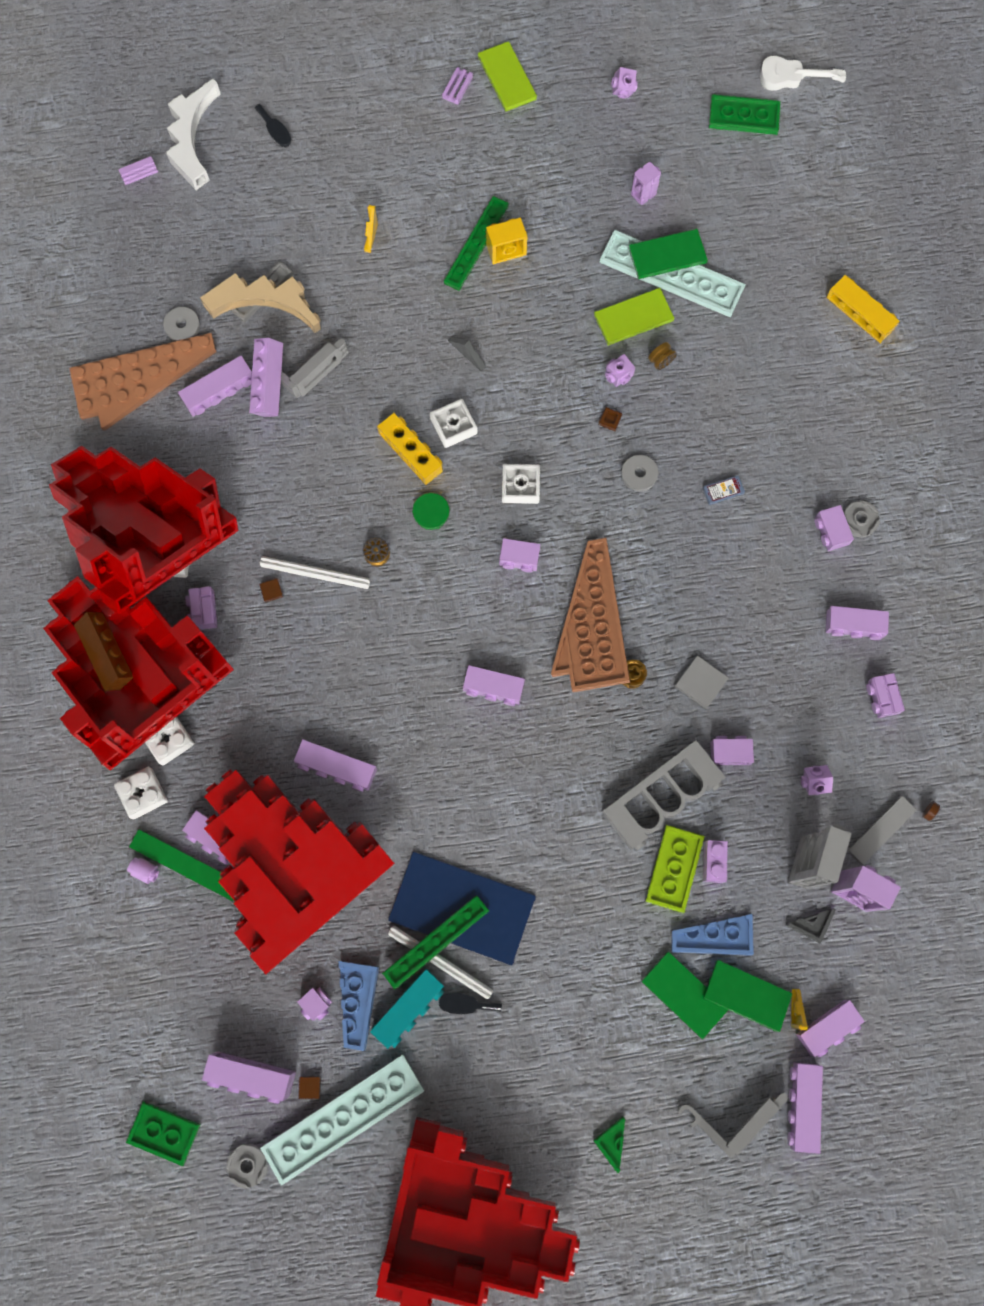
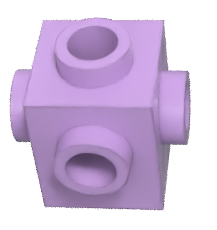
M620 67L612 78V94L618 95L622 99L629 98L637 89V71Z
M625 354L618 359L614 358L607 364L606 379L609 383H613L615 387H618L620 384L625 385L634 376L635 366Z
M827 765L804 768V774L801 776V785L806 789L808 795L832 793L833 776Z

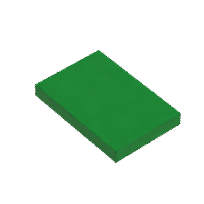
M144 1101L126 1143L184 1166L201 1124Z

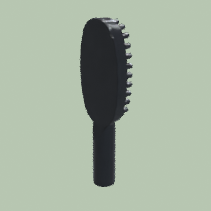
M257 104L255 109L266 122V128L271 137L280 146L289 147L291 136L287 128L279 120L272 119L264 108Z
M444 994L439 999V1007L443 1011L453 1014H470L476 1010L502 1011V1003L481 1002L466 994Z

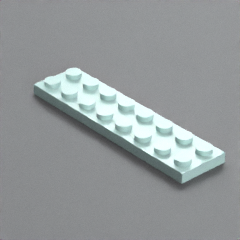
M614 230L600 258V263L637 278L628 247L631 244L643 241ZM700 265L640 279L728 317L732 316L746 285Z
M401 1055L260 1149L282 1186L425 1090L405 1056Z

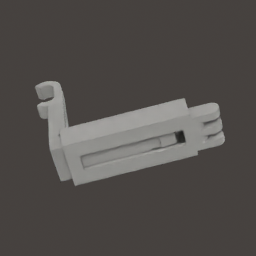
M339 339L334 345L328 342L291 377H288L281 371V384L296 398L300 395L302 397L306 395L349 353L345 340Z
M780 1093L773 1101L767 1098L728 1143L691 1106L683 1105L680 1107L678 1114H682L683 1110L688 1109L695 1116V1121L691 1123V1127L698 1125L729 1158H732L734 1155L738 1156L787 1101L788 1096L785 1093Z

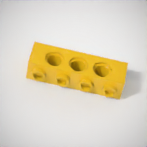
M393 413L377 426L378 433L419 479L427 485L443 472V463L437 455L433 456L430 453L431 450L425 442L421 443L419 441V436L413 429L409 430L405 420ZM397 433L404 434L402 437L395 436ZM409 446L416 447L414 450L407 449ZM421 459L428 460L426 463H419Z

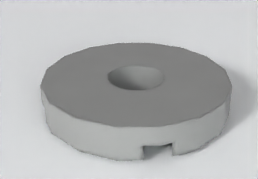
M177 307L166 314L163 327L170 339L180 341L197 336L200 321L192 309ZM180 322H186L185 327H177Z
M635 455L627 459L623 464L621 472L624 484L637 492L647 491L652 488L659 474L658 466L654 460L644 455ZM642 470L644 471L645 475L643 477H637L635 475V471Z
M867 501L852 502L843 511L851 533L855 537L864 538L870 536L877 530L880 524L877 508ZM862 515L865 518V523L858 522L856 516Z
M251 1143L242 1144L229 1155L226 1171L230 1181L237 1187H254L267 1175L269 1163L261 1151V1147ZM244 1160L252 1162L253 1168L251 1171L243 1170L242 1163Z

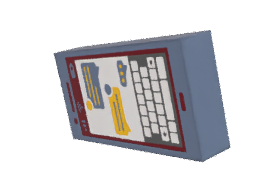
M739 476L703 487L709 505L745 493Z

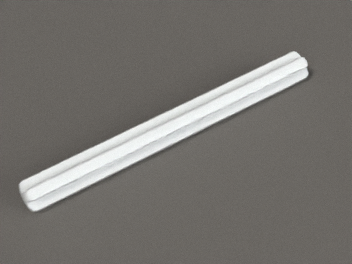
M262 556L260 560V565L264 568L368 589L370 586V579L265 556Z
M392 926L388 932L389 936L409 949H412L419 943V941L396 926ZM437 954L429 961L484 998L489 999L492 995L493 990L441 955Z

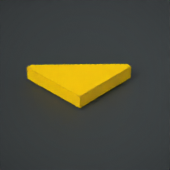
M369 205L367 208L370 222H366L365 236L367 238L364 250L368 253H371L378 226L376 208L373 205Z
M792 989L791 1027L799 1030H808L800 989Z

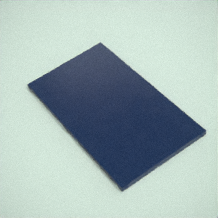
M413 852L388 921L429 935L477 895L489 909V912L451 944L512 966L536 896Z

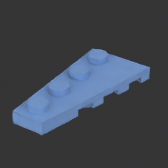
M749 914L700 926L674 930L671 932V952L754 955L753 916Z
M339 961L344 1048L366 1051L379 967Z

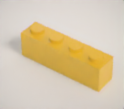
M846 275L830 289L826 297L880 344L895 330L900 322L893 313L887 311L880 302L874 300L866 290L861 289L853 279Z

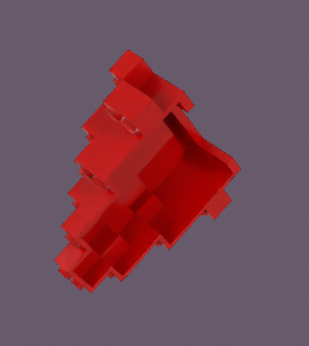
M80 446L51 464L56 480L49 484L53 498L69 511L62 516L70 543L76 548L75 552L83 576L99 589L103 603L118 615L239 531L236 517L220 505L215 478L201 468L187 477H183L156 457L139 466L112 446L98 455H94L85 447Z
M77 576L47 600L58 614V617L51 620L43 629L67 659L64 663L59 664L51 673L75 704L73 708L68 709L60 717V720L71 735L89 747L100 763L110 771L234 670L188 615L172 627L147 597L137 602L133 608L129 607L118 615L103 603L97 587L91 590ZM86 612H103L129 666L133 678L121 690H104L74 627V624Z
M230 769L221 776L223 778L222 782L218 785L214 782L206 789L207 794L204 797L219 815L213 814L205 821L207 825L204 829L217 843L220 852L231 863V865L229 864L219 874L221 877L218 882L234 900L233 904L243 914L236 922L234 934L250 951L249 956L266 975L395 863L361 821L358 823L353 822L346 828L347 833L344 834L315 798L312 800L306 799L300 805L301 809L298 810L269 775L265 777L260 775L253 781L255 786L252 787L237 769L234 772Z
M416 1117L411 1141L407 1149L403 1167L404 1173L386 1252L380 1268L375 1297L399 1302V1306H431L432 1299L461 1306H482V1303L486 1304L488 1288L538 1299V1294L543 1293L545 1279L542 1276L568 1282L569 1276L574 1275L576 1262L572 1260L574 1252L578 1253L580 1239H577L576 1231L552 1226L553 1223L557 1224L559 1215L555 1202L530 1197L529 1192L510 1188L513 1175L512 1171H509V1165L484 1159L485 1155L465 1151L467 1138L464 1137V1131L441 1126V1122Z

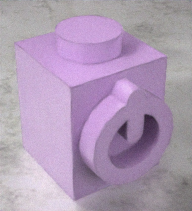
M314 987L297 1003L302 1008L301 1013L307 1020L311 1018L314 1021L317 1018L322 1020L329 1013L327 1009L331 1006L332 1001L321 987L318 989Z

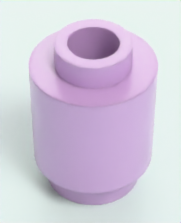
M133 858L127 869V872L132 877L146 884H149L151 881L154 882L159 875V871H157L158 866L143 858Z

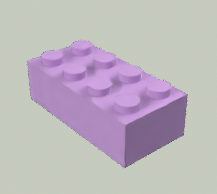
M865 865L841 871L838 883L834 884L831 892L865 912L889 910L901 887L895 884L896 880L886 875L882 877L877 874L875 868Z
M215 1052L208 1056L202 1081H206L207 1086L219 1088V1086L228 1087L227 1091L233 1093L245 1091L248 1092L247 1096L253 1098H260V1096L268 1097L267 1101L279 1104L280 1101L290 1097L296 1072Z

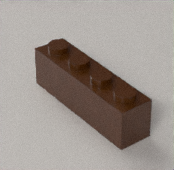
M86 612L74 624V627L104 690H121L133 678L129 666L103 612Z

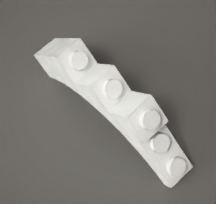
M214 79L205 83L187 98L181 94L168 103L171 114L177 121L167 128L171 139L176 145L172 146L166 154L170 163L195 190H198L210 181L205 168L196 156L195 134L203 113L221 95L218 84Z

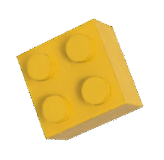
M521 217L517 219L512 218L499 224L494 223L486 227V247L492 264L526 255L527 234Z

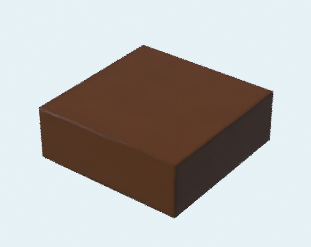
M605 407L598 425L616 431L623 413Z
M278 578L259 584L265 603L283 598Z
M321 1076L299 1077V1099H320Z

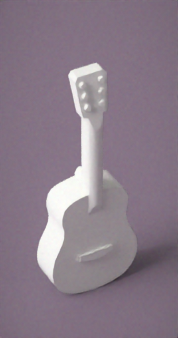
M770 56L762 64L760 82L765 89L771 91L785 87L797 88L801 79L805 76L832 77L833 80L844 83L846 71L834 68L833 70L803 69L801 62L798 60H786L778 56Z

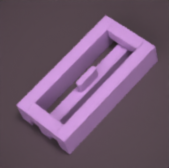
M457 67L442 94L443 99L458 105L473 78V73L469 72L468 74L466 70L463 69L461 71ZM463 78H466L456 98H454Z
M151 156L118 169L125 185L158 172Z

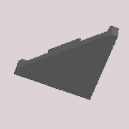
M453 336L448 340L451 345L480 371L486 367L469 340Z
M832 908L786 924V927L817 943H821L836 909Z

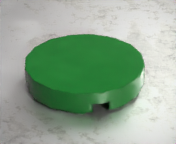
M427 493L417 498L413 505L412 513L415 522L422 528L435 530L441 528L447 522L450 509L444 497L436 493Z

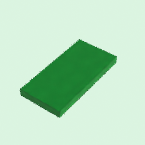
M712 94L709 128L778 135L781 101Z
M698 229L631 244L628 247L638 280L706 264L708 261Z
M667 952L641 981L702 1040L728 1011L703 999L707 987L670 952Z
M716 960L703 999L778 1033L781 1030L793 993L720 960Z

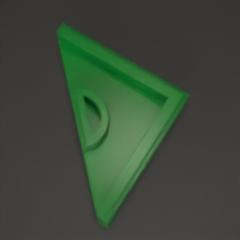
M623 1116L593 1140L617 1174L620 1172L626 1120Z

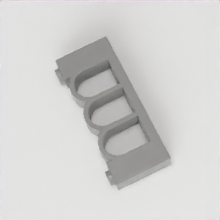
M695 740L603 810L602 814L630 850L636 848L638 851L647 844L644 841L648 838L646 834L656 832L662 826L664 818H672L678 815L684 809L685 801H694L711 788L714 791L723 785L722 780L726 777L697 740ZM684 761L700 783V790L696 795L685 794L668 774L671 769ZM661 777L678 798L679 805L674 812H667L660 808L646 790V788ZM641 793L657 815L656 826L651 829L641 827L624 805Z
M833 824V827L829 826L825 830L822 829L819 833L814 832L813 834L801 837L788 883L805 889L838 883L852 833L845 831L846 828Z

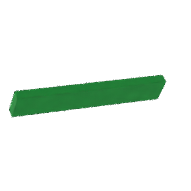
M492 196L444 279L445 285L458 291L461 290L486 246V227L494 223L499 224L508 208V202Z
M138 829L129 848L234 902L232 897L218 882L221 877L219 875L220 871Z
M476 895L382 974L395 990L487 914L489 909Z

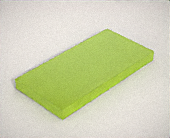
M509 41L478 53V59L505 112L537 100V95Z
M661 288L594 312V317L608 346L674 321V316Z
M665 826L645 902L685 913L705 836L673 826Z

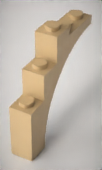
M235 273L200 297L203 306L213 319L239 307L268 306L296 316L308 325L314 333L321 330L319 316L315 312L312 313L310 311V306L304 299V286L293 277L276 287L271 279L268 280L263 275L248 286L244 278H239Z

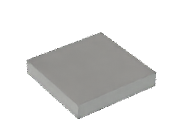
M697 656L675 685V688L707 709L729 678Z

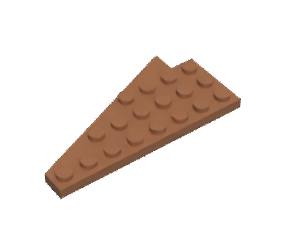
M208 333L69 368L80 418L83 420L99 416L102 430H107L216 353L212 334Z
M606 538L587 542L551 671L552 677L570 674L572 692L630 683Z

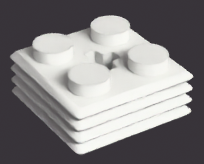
M463 399L430 412V419L445 448L478 433V428ZM454 421L457 425H451V422Z
M503 464L502 502L538 504L540 498V465ZM519 481H523L524 485L519 486Z
M178 717L174 718L145 742L157 762L162 766L195 744ZM166 735L170 736L168 743L163 741Z
M146 767L114 784L129 818L133 820L168 802L153 769L150 767ZM140 789L145 790L142 793V797L137 795Z

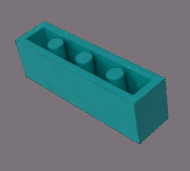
M426 969L375 1025L370 1033L387 1049L390 1046L395 1048L402 1040L400 1035L405 1030L409 1032L417 1024L414 1021L419 1014L423 1017L431 1008L428 1004L433 999L437 1001L442 996L444 985Z

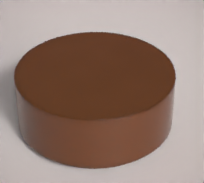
M932 801L923 812L922 817L931 821L938 813L940 805Z

